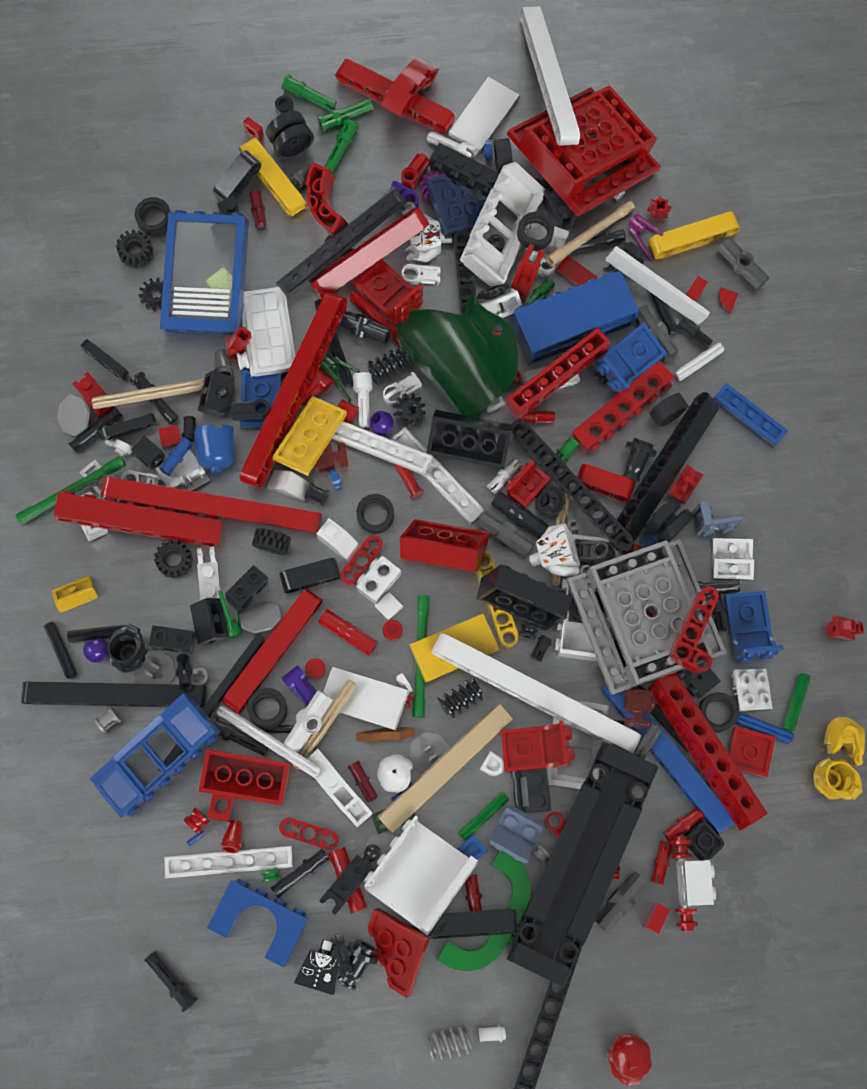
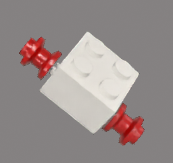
M687 836L674 837L675 841H670V844L675 846V853L671 855V858H680L676 864L679 905L682 908L675 909V912L680 914V921L676 923V927H681V931H694V926H698V922L693 921V914L697 912V908L688 907L693 905H714L713 900H716V889L712 887V878L715 875L714 866L711 865L710 860L686 861L684 858H693V854L688 853V846L692 844V840H687Z

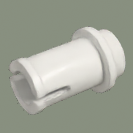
M498 1024V1027L479 1028L480 1043L498 1040L501 1043L502 1040H506L505 1026Z

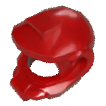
M630 1033L617 1037L612 1049L608 1051L612 1074L621 1083L626 1084L627 1087L640 1084V1080L652 1067L650 1047L638 1035Z

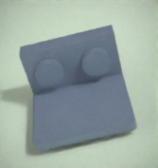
M708 501L700 502L692 511L695 515L693 522L696 535L703 534V537L712 536L715 532L722 531V534L734 532V529L739 527V524L744 520L743 516L712 520L714 516L713 509L709 507Z
M508 803L489 843L497 850L511 855L515 860L527 864L533 847L545 827V823Z

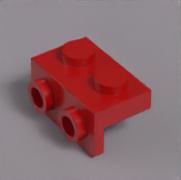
M534 460L529 464L525 463L519 471L520 474L516 478H511L506 485L507 495L524 508L551 481L548 475L536 467Z

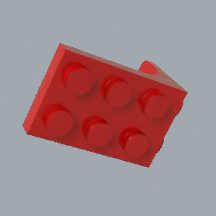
M382 259L367 268L352 282L353 286L395 325L400 321L404 322L409 317V313L413 309L417 310L423 303V285L419 283L415 288L412 287Z
M559 721L557 724L501 730L505 772L572 766L571 761H575L574 749L569 745V740H572V729L565 721Z

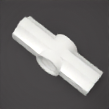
M318 690L306 709H302L297 713L296 724L284 741V744L292 750L300 752L310 735L320 730L322 725L321 718L333 702V699Z

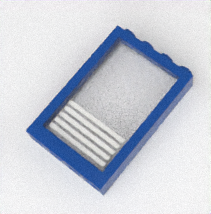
M176 210L175 213L168 212L160 329L165 332L233 335L238 327H242L249 220L244 214L232 213V215H225L222 212L206 214L202 211H194L193 214L183 210Z

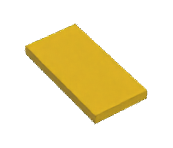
M312 396L272 456L273 460L308 476L345 419L347 411Z
M480 614L409 645L425 683L459 669L431 653L440 633L446 634L487 656L500 651L484 614Z

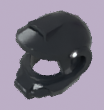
M132 624L124 625L114 631L105 648L110 665L120 672H131L139 669L143 665L149 648L146 641L143 640L140 632L141 629Z

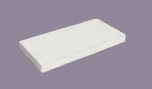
M488 77L450 129L449 136L461 143L466 142L478 147V153L480 154L485 147V141L491 139L518 101L519 94Z
M332 667L323 693L333 700L347 680L357 684L356 689L339 713L396 731L409 691Z

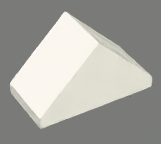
M274 470L267 489L304 502L306 491L311 483L292 471Z

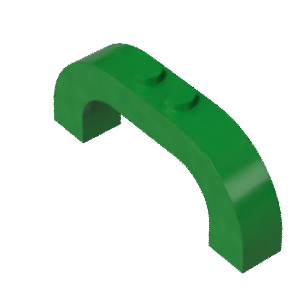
M499 850L491 866L504 873L510 881L512 894L505 909L516 910L517 927L520 928L525 918L523 914L527 909L531 896L529 874L522 861H517L511 855ZM513 934L490 935L481 947L474 950L462 949L447 940L437 957V961L459 971L479 970L495 961L505 946L510 947L515 936Z

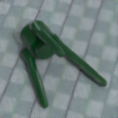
M330 355L325 356L320 364V368L334 380L333 383L347 401L351 402V398L342 387L343 383L336 375L340 369L338 365L340 364L357 373L360 370L340 360L337 356L334 358Z

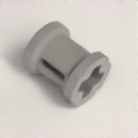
M110 707L107 713L99 719L95 718L94 722L100 731L106 734L109 728L116 723H121L122 720L115 710Z

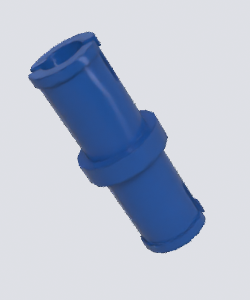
M182 438L176 448L168 453L169 457L159 468L160 471L170 476L175 467L183 462V457L193 446L188 439Z

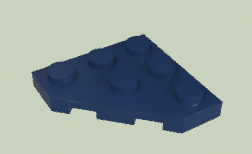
M445 175L429 178L425 181L443 235L473 229L485 204V200H479L473 196L472 192L461 185H455Z

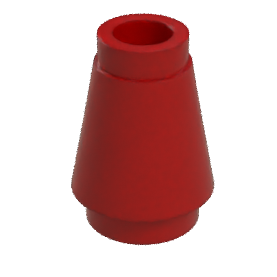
M230 821L221 841L223 851L238 853L242 847L243 823L241 821Z

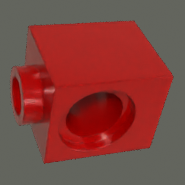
M212 794L207 818L230 823L236 798ZM220 800H226L227 808L224 811H219L217 803Z

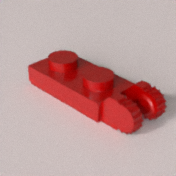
M532 244L528 246L525 256L521 259L510 289L518 291L520 299L524 301L528 298L545 250L541 249L537 254L535 262L529 260L534 250V245Z

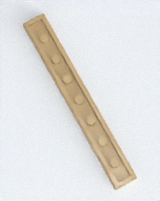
M499 703L495 705L377 816L391 833L399 828L513 720L503 706Z

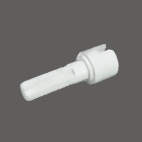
M434 132L428 134L427 141L437 146L438 143H441L469 158L474 159L477 157L478 147L466 142L459 144Z
M366 372L355 373L353 376V391L357 393L359 427L363 429L370 427L369 393L373 390L372 374Z

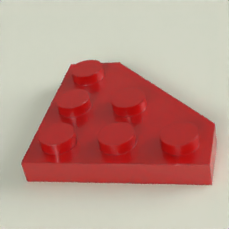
M376 908L373 910L368 925L370 937L373 936L377 946L376 953L379 956L381 966L385 967L388 975L386 980L389 988L408 998L412 994L430 938L380 908Z

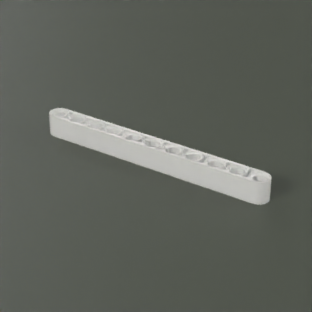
M521 7L520 20L557 144L559 146L578 145L580 140L579 127L541 7Z
M440 633L431 650L433 655L561 721H565L568 725L601 742L609 743L634 755L642 736L624 725L446 634Z

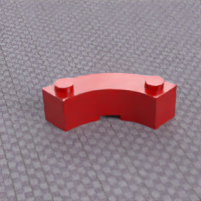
M421 58L413 59L398 75L389 91L386 90L381 98V101H383L381 106L398 116L405 117L417 98L416 92L419 89L424 90L426 87L432 86L439 68Z
M312 162L306 180L307 203L316 221L331 236H334L348 224L341 215L335 212L332 205L331 192L336 177L328 168Z

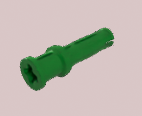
M287 74L283 80L282 90H288L294 93L297 98L303 97L330 112L335 109L336 106L334 105H337V101L307 87L305 82L293 79L290 74Z
M368 98L339 111L334 109L331 110V113L324 116L318 115L317 121L322 132H325L330 127L340 126L345 119H350L373 110V104Z
M350 119L343 121V127L336 135V144L324 165L332 174H334L346 147L352 143L354 133L359 129L358 124Z

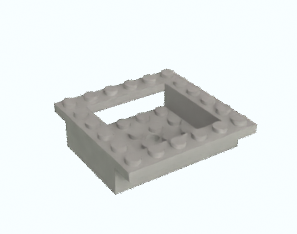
M680 539L668 543L666 540L594 565L587 572L566 580L611 695L685 669L674 663L670 659L669 653L691 604L701 589ZM596 591L600 595L627 666L625 668L594 592ZM647 607H653L656 610L655 617L647 616ZM695 611V618L701 621L702 614L698 611ZM710 616L696 648L708 653L713 659L726 654V650L713 618ZM686 630V636L689 639H693V632ZM678 648V656L681 658H685L684 650ZM701 658L696 659V664L704 662Z

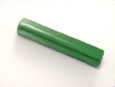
M800 673L784 721L783 729L793 732L796 728L811 676L806 673Z
M501 792L458 832L459 836L466 841L509 801L508 796Z

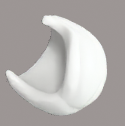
M392 754L385 757L380 762L377 770V778L381 783V787L391 793L404 791L411 781L410 770H413V763L401 754Z

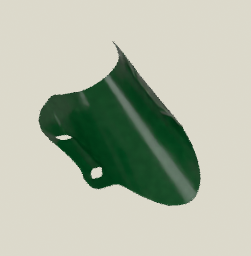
M474 294L469 296L465 312L461 315L439 310L423 309L410 312L409 317L404 322L400 321L398 324L397 340L401 349L464 416L475 415L493 404L507 390L517 375L518 347L513 329L503 318L485 309ZM496 324H500L503 328L499 336L493 334Z

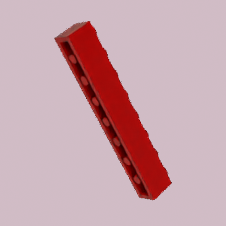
M72 491L58 492L54 521L173 541L178 540L179 542L209 547L215 546V548L219 545L223 520H218L216 516L208 515L205 518L198 516L194 512L182 514L178 513L176 509L167 508L166 511L159 510L157 506L146 505V507H142L130 501H126L124 504L117 502L113 498L101 500L96 499V496L90 494L78 496Z

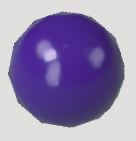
M377 411L371 416L369 426L375 434L386 435L393 429L394 419L386 411Z
M102 638L88 641L84 644L83 655L90 662L100 663L108 656L105 651L108 643Z

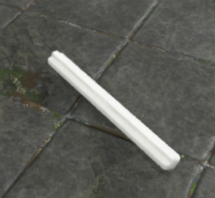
M221 705L217 710L219 716L314 778L319 775L321 769L317 765L225 705Z

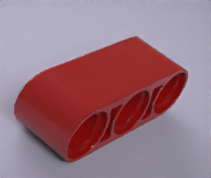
M581 464L577 478L590 491L622 502L630 500L635 487V481L589 464Z

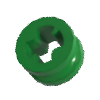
M280 869L261 872V875L264 876L262 883L281 880V877L278 876Z

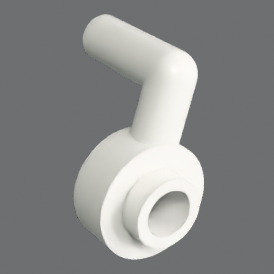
M111 439L105 441L106 445L115 448L114 452L122 457L130 456L132 453L131 449L133 447L121 440Z

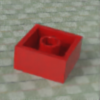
M697 276L686 295L697 302L708 281Z
M653 903L642 927L659 934L670 909L659 903Z

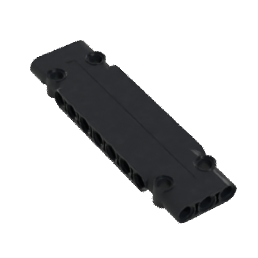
M606 742L601 743L587 778L579 790L526 910L525 918L507 960L565 987L582 945L584 946L640 817L643 809L642 805L648 795V791L659 768L658 766ZM595 769L603 771L604 778L602 780H596L593 777ZM634 787H639L642 790L643 795L641 798H635L632 795ZM527 926H531L535 930V936L532 939H526L523 936V929ZM572 946L575 953L572 958L567 959L563 956L564 947Z

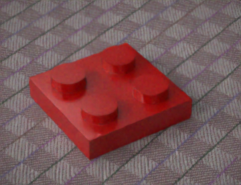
M733 727L728 753L741 772L767 778L776 737Z

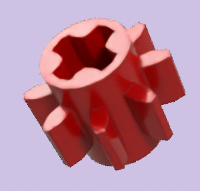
M659 196L656 200L651 199L647 212H651V219L654 218L660 222V219L663 217L665 219L668 218V212L671 211L672 206H668V199L665 200Z

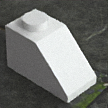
M330 518L317 532L318 540L347 562L350 561L361 547L342 527Z

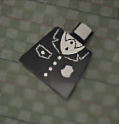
M322 939L319 951L310 949L295 979V984L327 994H335L339 966L336 957L331 955L334 947L331 941Z

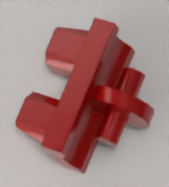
M687 464L668 495L672 498L675 496L685 505L704 474L697 472Z
M832 616L833 621L828 623L826 627L827 634L832 638L852 641L855 640V635L864 634L863 622H855L854 619L841 616Z

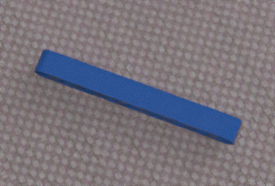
M607 684L601 688L604 696L628 726L642 736L641 741L652 723L658 725L630 689L611 695ZM662 730L649 752L694 808H698L702 812L706 823L718 835H721L734 824L733 819L721 801Z

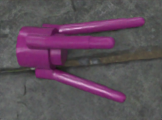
M637 213L628 223L631 227L629 232L635 237L648 260L652 261V257L637 232L643 233L648 227L660 236L664 234Z

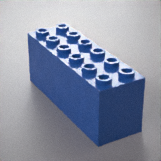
M611 271L599 279L592 278L588 280L586 284L574 285L562 293L560 291L555 292L549 298H540L528 306L521 305L513 311L510 326L514 331L528 366L567 352L597 328L605 336L632 327L638 316L639 308L621 271L615 273Z

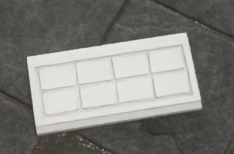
M279 287L244 292L243 327L250 331L252 335L251 340L246 346L251 376L257 377L288 372L295 358V350L286 296Z

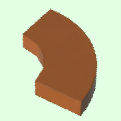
M397 727L396 731L388 728L372 729L356 733V740L371 743L382 740H402L414 736L415 729L412 727Z

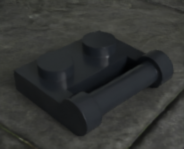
M547 768L510 772L516 808L525 813L552 811ZM522 777H526L529 806L524 807L520 779Z

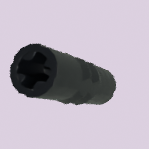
M501 491L491 503L493 507L505 514L510 520L516 522L539 539L549 527L547 523L535 516L530 510L524 508Z

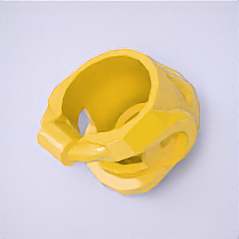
M848 717L833 718L825 732L824 745L827 746V754L833 755L838 753L843 746L848 757L851 759L852 765H862L865 750L864 727Z
M826 758L815 767L813 772L814 785L826 798L855 800L863 792L859 773L846 760Z

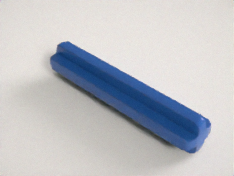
M739 712L737 724L766 735L776 737L775 739L788 744L793 741L794 733Z

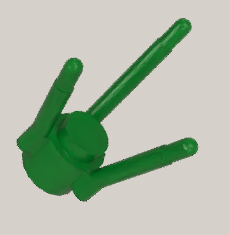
M219 590L218 594L227 620L226 625L229 635L227 639L242 635L241 630H243L239 616L241 613L237 611L238 622H236V619L231 620L222 591Z

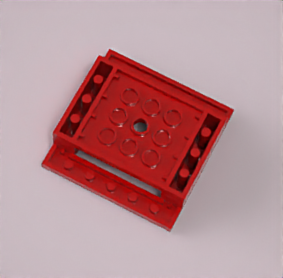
M610 85L597 92L590 87L569 98L580 132L578 145L559 146L557 144L547 110L509 129L507 132V136L577 217L655 174L661 168L659 163L650 154L657 138ZM626 159H629L631 164L582 190L586 181Z

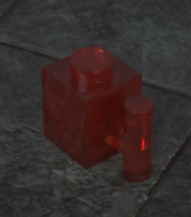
M331 443L327 445L314 465L316 474L335 469V461H340L341 468L349 466L345 443L337 444L338 451L332 452Z
M627 689L624 692V713H633V718H625L624 726L650 728L651 720L642 719V714H649L652 712V709H655L656 699L652 696V691Z

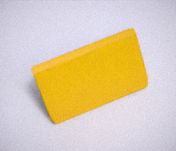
M90 575L51 590L54 603L60 613L98 598Z

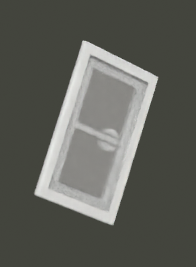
M577 701L608 717L609 705ZM553 717V724L559 723V721H561ZM569 725L572 729V740H569V745L574 749L575 761H571L572 766L547 768L549 785L580 789L587 778L602 742ZM595 769L593 771V777L596 780H600L601 770Z

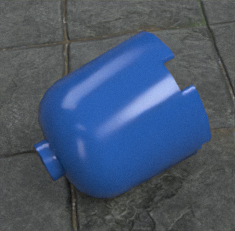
M213 424L196 427L194 436L198 464L210 470L211 473L223 472V469L229 467L234 462V427L222 424V428H213Z

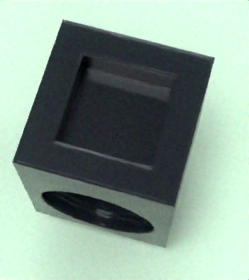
M143 436L131 449L134 456L151 470L160 466L164 461L165 455L163 451L146 436Z

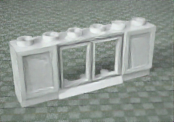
M516 162L503 166L460 258V261L490 287L504 284L507 280L510 268L515 263V257L522 247L517 237L519 221L527 213L537 211L543 201L544 190H546ZM499 201L518 216L512 231L494 217L497 213L495 208ZM489 222L508 238L501 253L482 237L490 228ZM530 224L526 225L524 232L526 235L529 231Z
M573 534L577 554L578 547L576 543L578 541H604L615 550V558H617L618 551L606 538ZM606 549L601 552V555L606 552ZM566 577V579L562 580L561 590L565 591V594L569 596L570 589L566 580L571 577ZM568 610L567 619L557 624V630H560V638H556L555 650H558V656L597 661L583 623L568 621ZM604 610L603 616L610 631L611 623L609 621L606 611Z

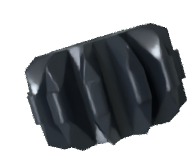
M404 393L402 398L397 397L398 405L393 404L392 406L397 409L393 413V416H398L397 422H403L404 426L409 424L415 426L416 421L421 422L422 418L420 415L426 414L425 411H421V408L425 407L424 403H420L422 398H415L414 393H410L409 396L407 393Z

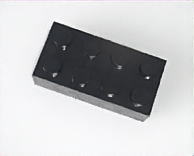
M435 409L426 454L504 469L513 425Z
M501 564L481 578L476 599L547 630L567 619L571 596L564 594L561 590L547 586L544 582L536 581L527 574L512 570L510 566Z

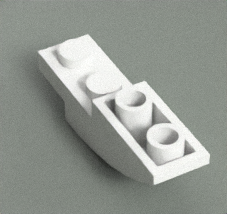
M316 749L306 758L321 769L319 775L315 778L316 781L356 827L373 814L319 749Z

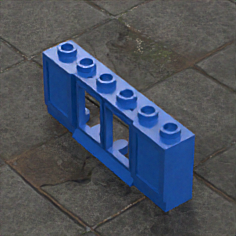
M182 694L118 751L90 780L120 818L128 815L131 817L140 810L138 807L143 802L147 803L156 795L154 792L159 787L162 789L171 782L170 777L173 774L181 773L187 767L186 763L190 759L194 760L202 753L201 749L205 745L210 746L218 739L216 735L221 731L190 694ZM162 728L167 731L183 750V753L168 767L147 743ZM140 748L146 752L161 770V773L147 786L141 782L125 762Z

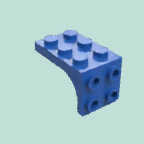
M642 323L594 361L597 365L595 368L600 375H604L608 379L607 384L618 393L627 390L630 383L664 357L667 352L645 323Z
M765 591L724 595L733 658L740 659V662H748L757 657H760L761 660H767L777 656L778 652L783 650V645H776L774 641Z

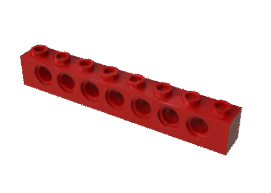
M676 672L666 675L650 685L648 690L738 829L741 831L767 815L768 813Z

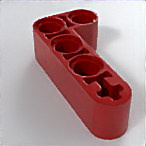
M711 586L704 587L696 594L669 653L670 659L674 663L697 674L708 670L712 666L711 656L696 648L719 598L718 591ZM705 594H708L709 601H707L704 605H701L704 603L706 599ZM695 611H698L702 614L701 621L695 618ZM686 630L693 632V639H689L686 636ZM678 648L684 650L685 658H681L678 656ZM697 658H701L704 661L703 668L696 664Z

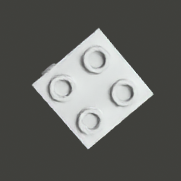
M190 449L183 457V462L175 467L170 476L160 471L159 468L162 465L155 468L160 477H162L166 487L193 491L210 481Z
M766 669L732 671L733 686H736L732 689L737 690V693L733 695L738 697L735 698L739 712L773 709Z

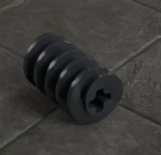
M399 346L395 347V352L389 350L388 355L385 353L381 355V359L375 357L374 362L371 360L367 362L369 373L372 374L375 384H378L377 378L385 381L384 374L391 378L392 370L398 374V367L404 371L405 363L411 367L407 354Z
M471 677L472 683L468 680L464 681L465 688L460 684L457 685L458 692L451 689V696L444 693V701L439 697L437 698L444 712L452 718H455V710L462 714V706L468 710V702L476 705V697L483 701L482 691L473 677Z

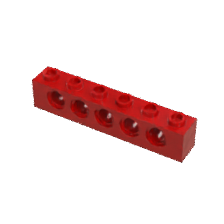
M597 328L508 396L505 406L519 420L606 353L611 342Z
M659 360L629 384L627 390L618 393L574 429L570 437L579 443L578 447L584 454H587L589 451L593 453L601 446L600 442L602 440H609L615 434L614 431L618 427L621 429L630 422L629 418L633 415L635 417L644 410L643 407L647 403L653 404L659 398L658 394L662 391L666 393L673 386L671 383L675 378L674 375ZM648 383H654L656 385V388L650 387ZM634 394H639L642 400H637ZM619 406H625L628 411H621ZM605 418H611L614 423H607ZM590 430H597L599 432V435H592L590 433Z

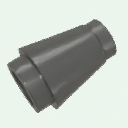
M305 161V163L290 174L289 180L294 187L300 189L306 186L307 175L312 164L310 161Z
M216 350L214 370L232 376L234 368L226 350Z

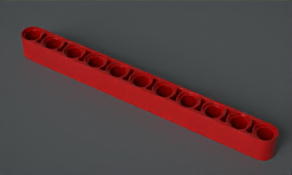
M331 293L324 295L243 465L239 477L242 483L261 488L266 482L275 462L272 456L284 440L296 418L347 309V298Z
M103 477L100 497L312 533H317L320 530L322 513L112 477Z

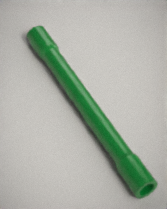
M120 455L58 492L72 491L77 493L103 477L126 466V463ZM58 492L17 513L16 518L18 522L23 525L56 505Z
M418 595L417 641L427 637L430 600L428 595ZM416 663L412 717L424 718L425 681Z

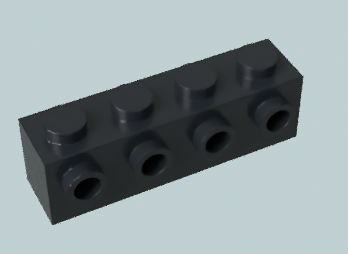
M438 143L430 157V169L435 172L439 171L441 175L446 174L451 180L486 198L491 189H493L500 174L441 143Z

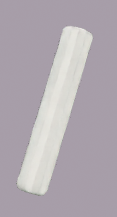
M716 343L675 371L674 376L678 381H682L723 353L724 347L721 343Z

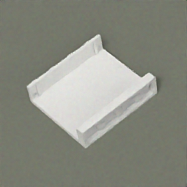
M415 816L412 821L410 819L406 821L402 828L404 830L400 837L396 836L389 846L391 850L388 854L384 853L377 862L379 866L375 872H369L364 880L366 883L364 886L366 891L428 936L477 866L478 860L472 856L468 858L419 823L418 817Z

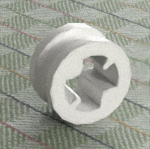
M245 351L243 354L237 353L240 370L244 367L250 369L247 352Z

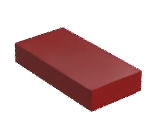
M568 255L555 270V272L573 285L580 286L586 284L592 278L597 279L595 274Z

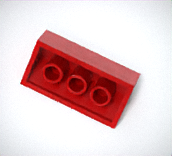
M414 519L400 536V558L411 562L418 561L428 565H440L450 569L457 568L467 572H477L484 561L490 532Z
M206 749L198 792L282 806L292 764L290 762Z

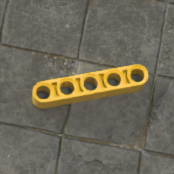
M255 137L239 147L240 153L247 150L261 162L262 166L257 176L290 217L307 208L302 195Z
M729 211L663 232V236L654 235L648 240L655 259H661L738 233L741 228L734 212Z
M488 552L485 553L484 559L489 564L485 567L480 566L476 572L479 584L484 575L496 568L493 558ZM486 604L500 645L505 649L513 648L518 641V632L512 615ZM504 615L508 621L501 624L497 621V616ZM511 634L514 641L507 643L504 641L503 636Z

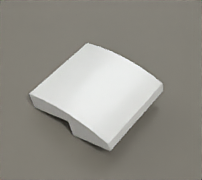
M712 538L713 578L754 580L753 539Z

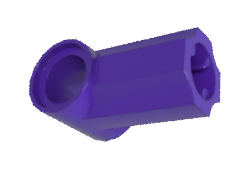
M297 665L282 677V680L292 692L294 691L307 707L317 691L309 683L308 677Z

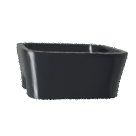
M703 820L692 826L688 833L683 834V836H687V840H692V844L688 848L700 861L711 860L724 846L723 839Z

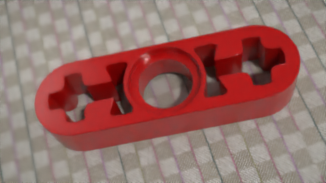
M369 536L343 568L340 576L344 585L354 586L360 576L366 572L370 564L383 549V542L379 536ZM375 541H377V546L379 548L374 547L370 551V554L373 556L370 557V555L363 550L366 549V551H368L370 549V542L374 543ZM365 556L368 559L367 564L359 566L356 563L357 557ZM353 564L356 569L360 570V573L356 570L353 573L354 580L349 579L347 581L345 574H350L353 571V567H351Z
M285 818L279 825L280 833L283 836L320 848L332 850L339 843L338 835L334 831L293 818ZM290 821L292 826L299 828V824H302L299 838L295 837L297 834L295 831H290L287 834L286 829L283 828L284 824H289ZM306 828L314 829L315 837L312 840H306L303 837V832ZM319 830L323 831L321 835L325 837L332 834L335 843H330L329 846H326L324 840H319V844L315 843L319 836Z

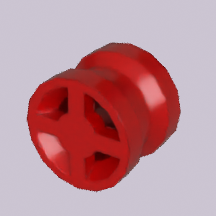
M196 807L192 810L190 816L183 819L197 834L201 832V828L204 825L210 823L208 818Z

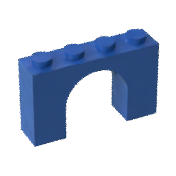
M239 878L237 882L231 880L207 929L227 938L238 917L246 908L254 905L267 908L276 919L277 931L265 958L284 968L309 918L305 917L306 912L296 907L294 910L287 908V902L276 898L274 901L267 897V892L259 888L256 891L248 888L249 883Z

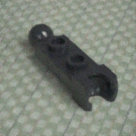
M370 844L365 848L363 858L357 854L321 897L319 902L325 903L328 899H333L335 907L332 913L336 915L364 881L369 872L373 870L369 863L379 859L381 855L380 848L375 844Z

